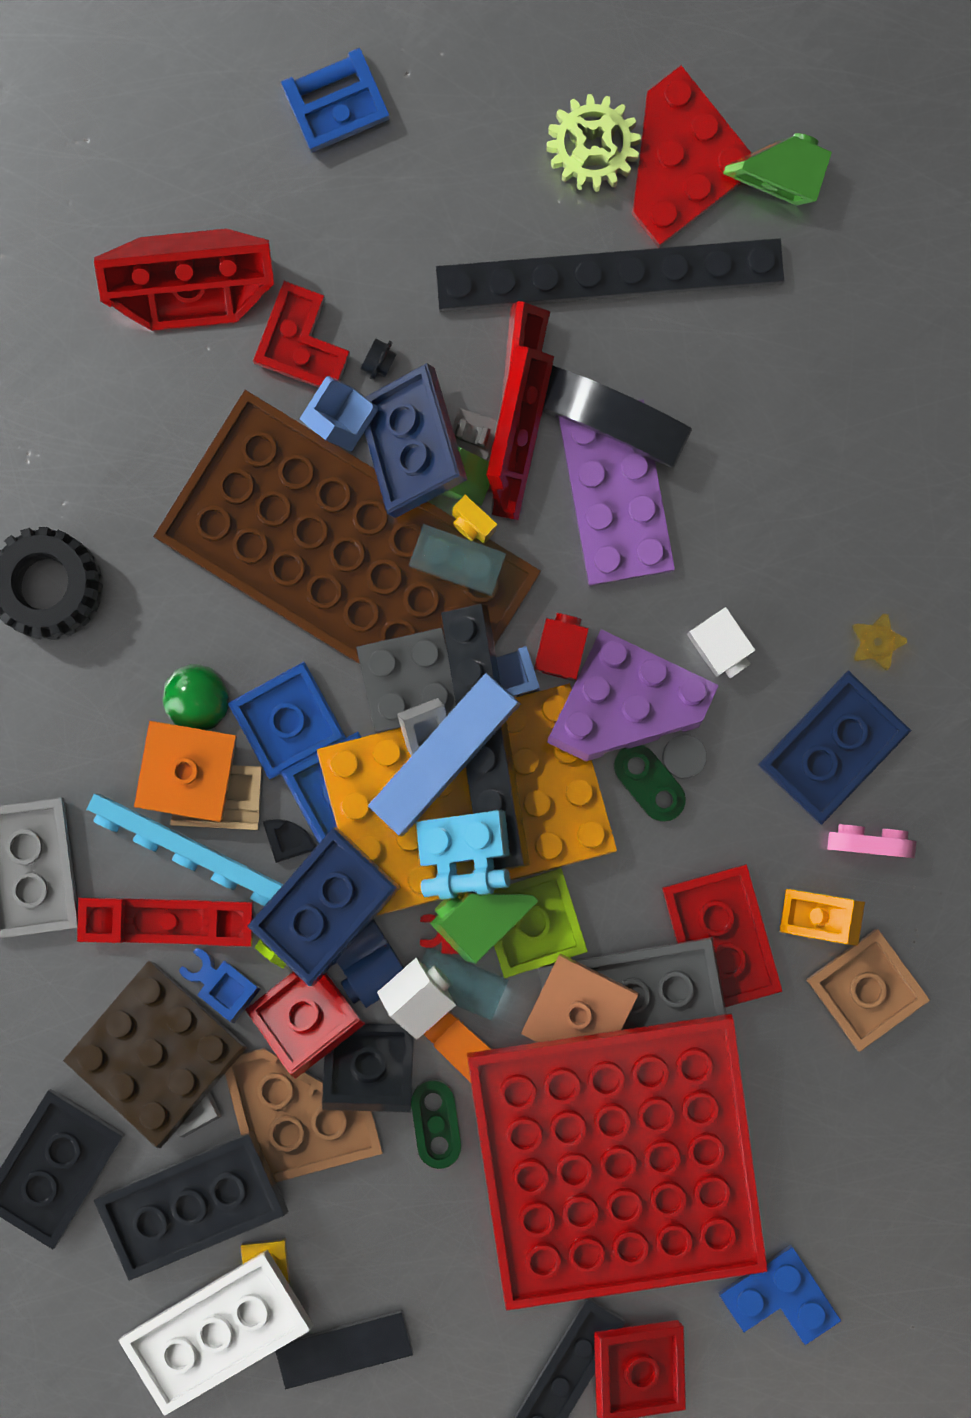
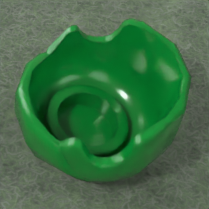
M189 664L176 669L165 681L162 702L167 716L175 725L209 730L215 728L225 717L230 698L226 685L214 669L207 666Z

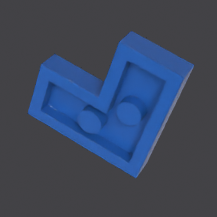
M792 1245L766 1260L768 1272L744 1275L718 1292L743 1332H746L780 1308L804 1345L841 1322V1319Z

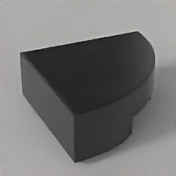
M280 819L262 821L276 863L312 852L317 847L311 835L293 822Z

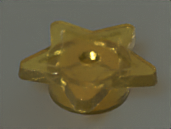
M883 613L872 625L856 623L852 626L859 640V646L853 657L855 661L872 659L882 668L888 670L891 666L892 652L907 643V638L892 631L890 619L886 613ZM875 638H880L882 640V644L880 646L874 644Z

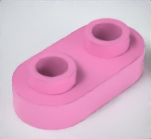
M839 824L838 833L829 832L828 850L915 858L917 841L908 840L909 831L882 829V836L876 837L864 835L865 827Z

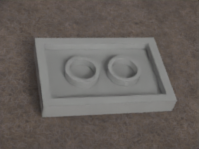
M64 798L0 806V938L77 928L78 904Z

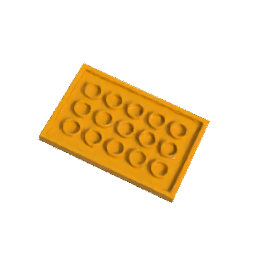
M570 683L515 697L521 705L506 720L530 863L529 866L508 869L510 881L612 854L617 851L592 760L586 762L546 743L572 690ZM401 727L317 749L337 828L401 887L375 917L441 900L439 896L424 897L421 891L422 880L436 878L438 871L437 865L420 866L416 822L473 814L466 766L404 836H399L368 805L411 757L407 751ZM474 860L457 862V875L473 873L475 869Z

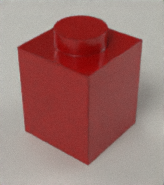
M556 613L555 620L546 618L534 666L535 672L576 681L589 628L580 626L582 619L561 613Z

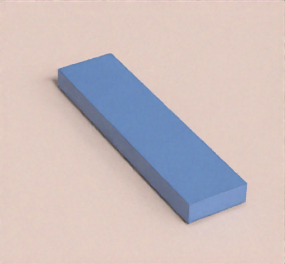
M485 673L369 803L368 807L399 836H404L521 704L489 674Z

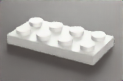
M267 1249L126 1333L118 1341L165 1416L310 1331L314 1325Z

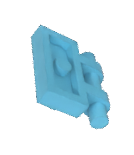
M491 811L416 822L420 866L437 865L438 871L436 878L422 880L421 891L424 897L439 896L443 900L456 898L458 893L476 891L478 895L493 893L495 888L509 887V871L507 869L494 870L493 858L510 856L505 811ZM474 860L475 869L473 873L457 875V862Z

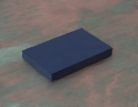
M426 363L366 396L367 399L378 407L377 413L364 433L388 515L397 518L468 480L436 370L433 366Z
M848 670L757 765L819 825H822L912 730Z
M333 827L247 927L309 987L315 986L401 887L339 828Z

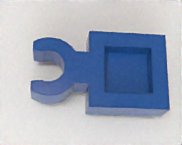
M196 948L193 953L200 957L203 962L201 970L197 973H192L189 969L182 966L179 972L185 979L193 983H203L204 987L197 996L234 1024L261 989L225 960L218 969H215L212 956L204 950Z

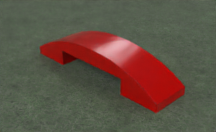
M78 898L77 942L202 944L251 947L253 931L247 926L253 920L254 902Z

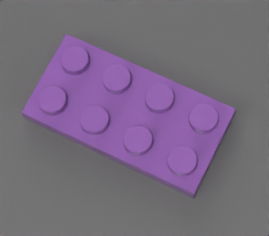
M558 416L588 585L595 586L673 572L675 567L655 461L634 452L627 445Z

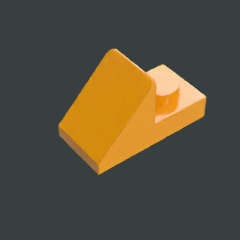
M786 889L779 932L858 946L865 902Z

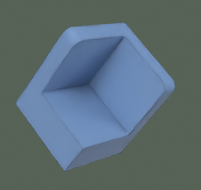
M327 376L301 415L300 420L326 441L352 452L377 413L378 407L353 387Z
M527 646L496 658L500 684L514 698L539 691L540 686Z

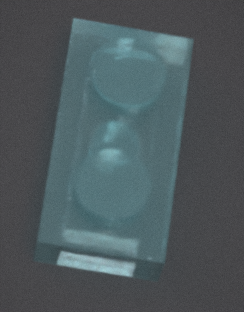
M423 524L409 567L492 596L506 553Z

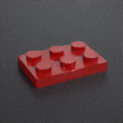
M747 864L662 887L677 943L713 937L725 1007L783 992Z

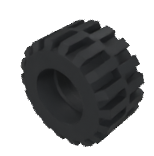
M39 527L38 530L27 528L20 530L21 535L18 537L9 536L4 540L7 545L0 550V620L15 631L40 640L41 638L55 640L60 639L59 636L61 635L70 636L76 633L78 626H85L91 620L88 616L92 610L97 611L100 604L97 601L98 593L102 594L103 584L99 582V576L102 574L99 566L93 560L95 557L81 542L58 529L55 531L49 527ZM43 559L56 560L65 567L68 575L66 593L54 606L47 609H36L30 606L23 597L22 580L24 574L37 561Z

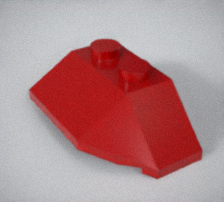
M227 228L139 237L94 257L100 302L109 307H114L126 317L151 331L238 322L260 297L274 285L269 240Z

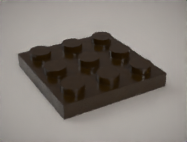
M148 961L63 1061L156 1148H162L247 1047L154 962Z

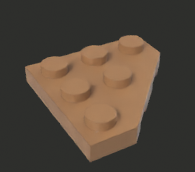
M266 1047L242 1053L225 1073L240 1133L244 1135L254 1131L276 1182L383 1154L373 1111L322 1110L323 1080L307 1071L295 1079L289 1074L277 1055Z

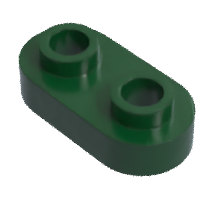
M644 745L630 749L624 747L619 751L614 760V773L643 811L650 818L661 822L670 821L678 817L686 803L684 790L657 756ZM640 758L644 762L642 773L633 774L629 771L628 762L630 759ZM661 791L668 792L672 797V803L667 808H661L656 803V796Z
M437 1079L426 1080L416 1087L411 1098L417 1150L421 1160L426 1165L436 1169H443L454 1164L461 1153L462 1144L454 1093L448 1084ZM431 1093L438 1094L442 1099L441 1106L437 1109L427 1107L425 1104L427 1095ZM434 1138H445L448 1142V1148L440 1153L434 1151L431 1146Z

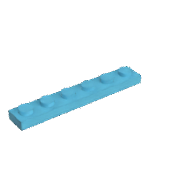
M94 794L87 807V810L97 814L93 822L116 833L121 826L135 833L132 841L154 852L157 851L160 845L175 853L172 861L190 870L196 871L198 865H201L214 872L211 880L231 890H235L237 884L253 891L250 899L263 906L283 886L282 883L101 794Z

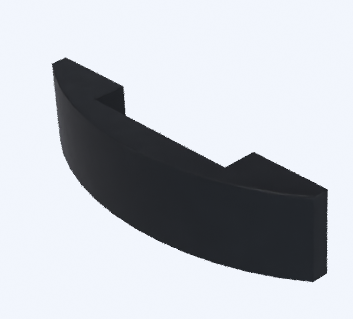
M552 366L543 412L556 418L560 416L627 445L638 454L674 469L692 431L691 427L610 387L565 369Z

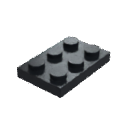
M48 1090L0 1168V1217L54 1250L125 1134L54 1090Z

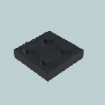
M365 1023V1025L324 1056L322 1110L411 1112L414 1037L399 1024Z

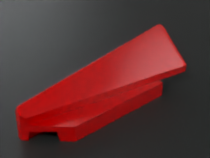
M520 301L514 303L510 310L501 411L486 474L493 492L491 514L519 520L555 357L542 352L551 311Z

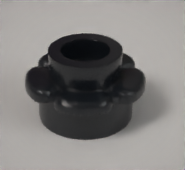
M376 338L360 368L369 373L372 380L375 379L377 373L386 377L397 355L390 351L392 346L390 340L386 344Z

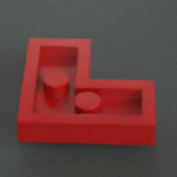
M283 281L253 359L254 364L318 388L327 376L340 381L348 362L350 351L311 337L324 304L325 296Z

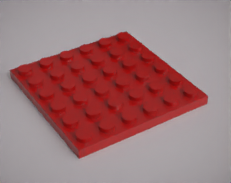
M732 1014L467 1053L506 1311L768 1272Z

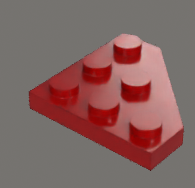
M682 65L648 90L646 96L632 215L658 248L743 183L724 175L723 172L726 165L751 153Z

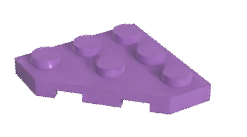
M601 629L546 743L587 762L603 757L604 753L624 747L630 749L659 740L663 735L680 730L686 732L699 728L719 685Z

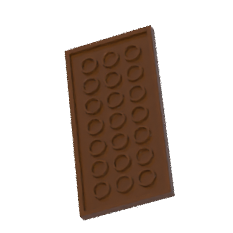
M244 390L153 536L166 546L358 664L360 662L356 647L442 628L444 634L442 612L477 604L488 605L495 647L541 573V570L490 539L485 544L477 538L473 541L468 540L453 525L456 518L428 501L397 518L388 515L373 467L337 445L326 441L316 432L247 390Z

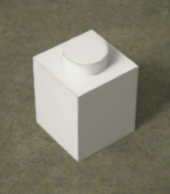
M726 607L687 634L715 677L725 672L731 678L751 664L747 656L753 653L755 649Z
M417 958L377 992L389 1016L416 1040L456 1006L447 990L452 984L446 975L435 965L428 969Z

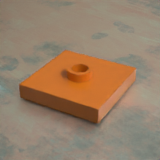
M149 721L134 807L222 822L237 736Z

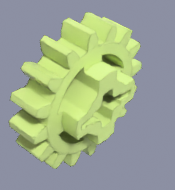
M588 94L586 105L580 106L578 101L572 99L570 100L571 112L569 114L561 109L557 111L556 118L561 125H549L548 134L556 138V140L547 142V152L557 153L551 160L553 169L562 166L565 168L561 180L566 182L574 176L577 178L578 190H582L587 181L592 182L595 192H599L601 181L607 180L608 184L613 188L617 186L616 174L618 172L626 177L630 175L631 168L626 161L637 162L639 152L630 147L640 144L641 135L630 133L636 126L635 117L623 119L625 105L621 104L613 110L610 108L609 96H605L600 105L595 104L592 94ZM586 117H600L601 119H600V120H593V121H585L583 118H586ZM616 130L619 131L622 138L621 153L618 151V147L612 143V137ZM566 134L575 143V149L570 157L566 152L564 144ZM597 137L602 139L600 148L595 145L590 150L586 148V139L591 141ZM601 165L604 167L598 170L586 169L587 166Z

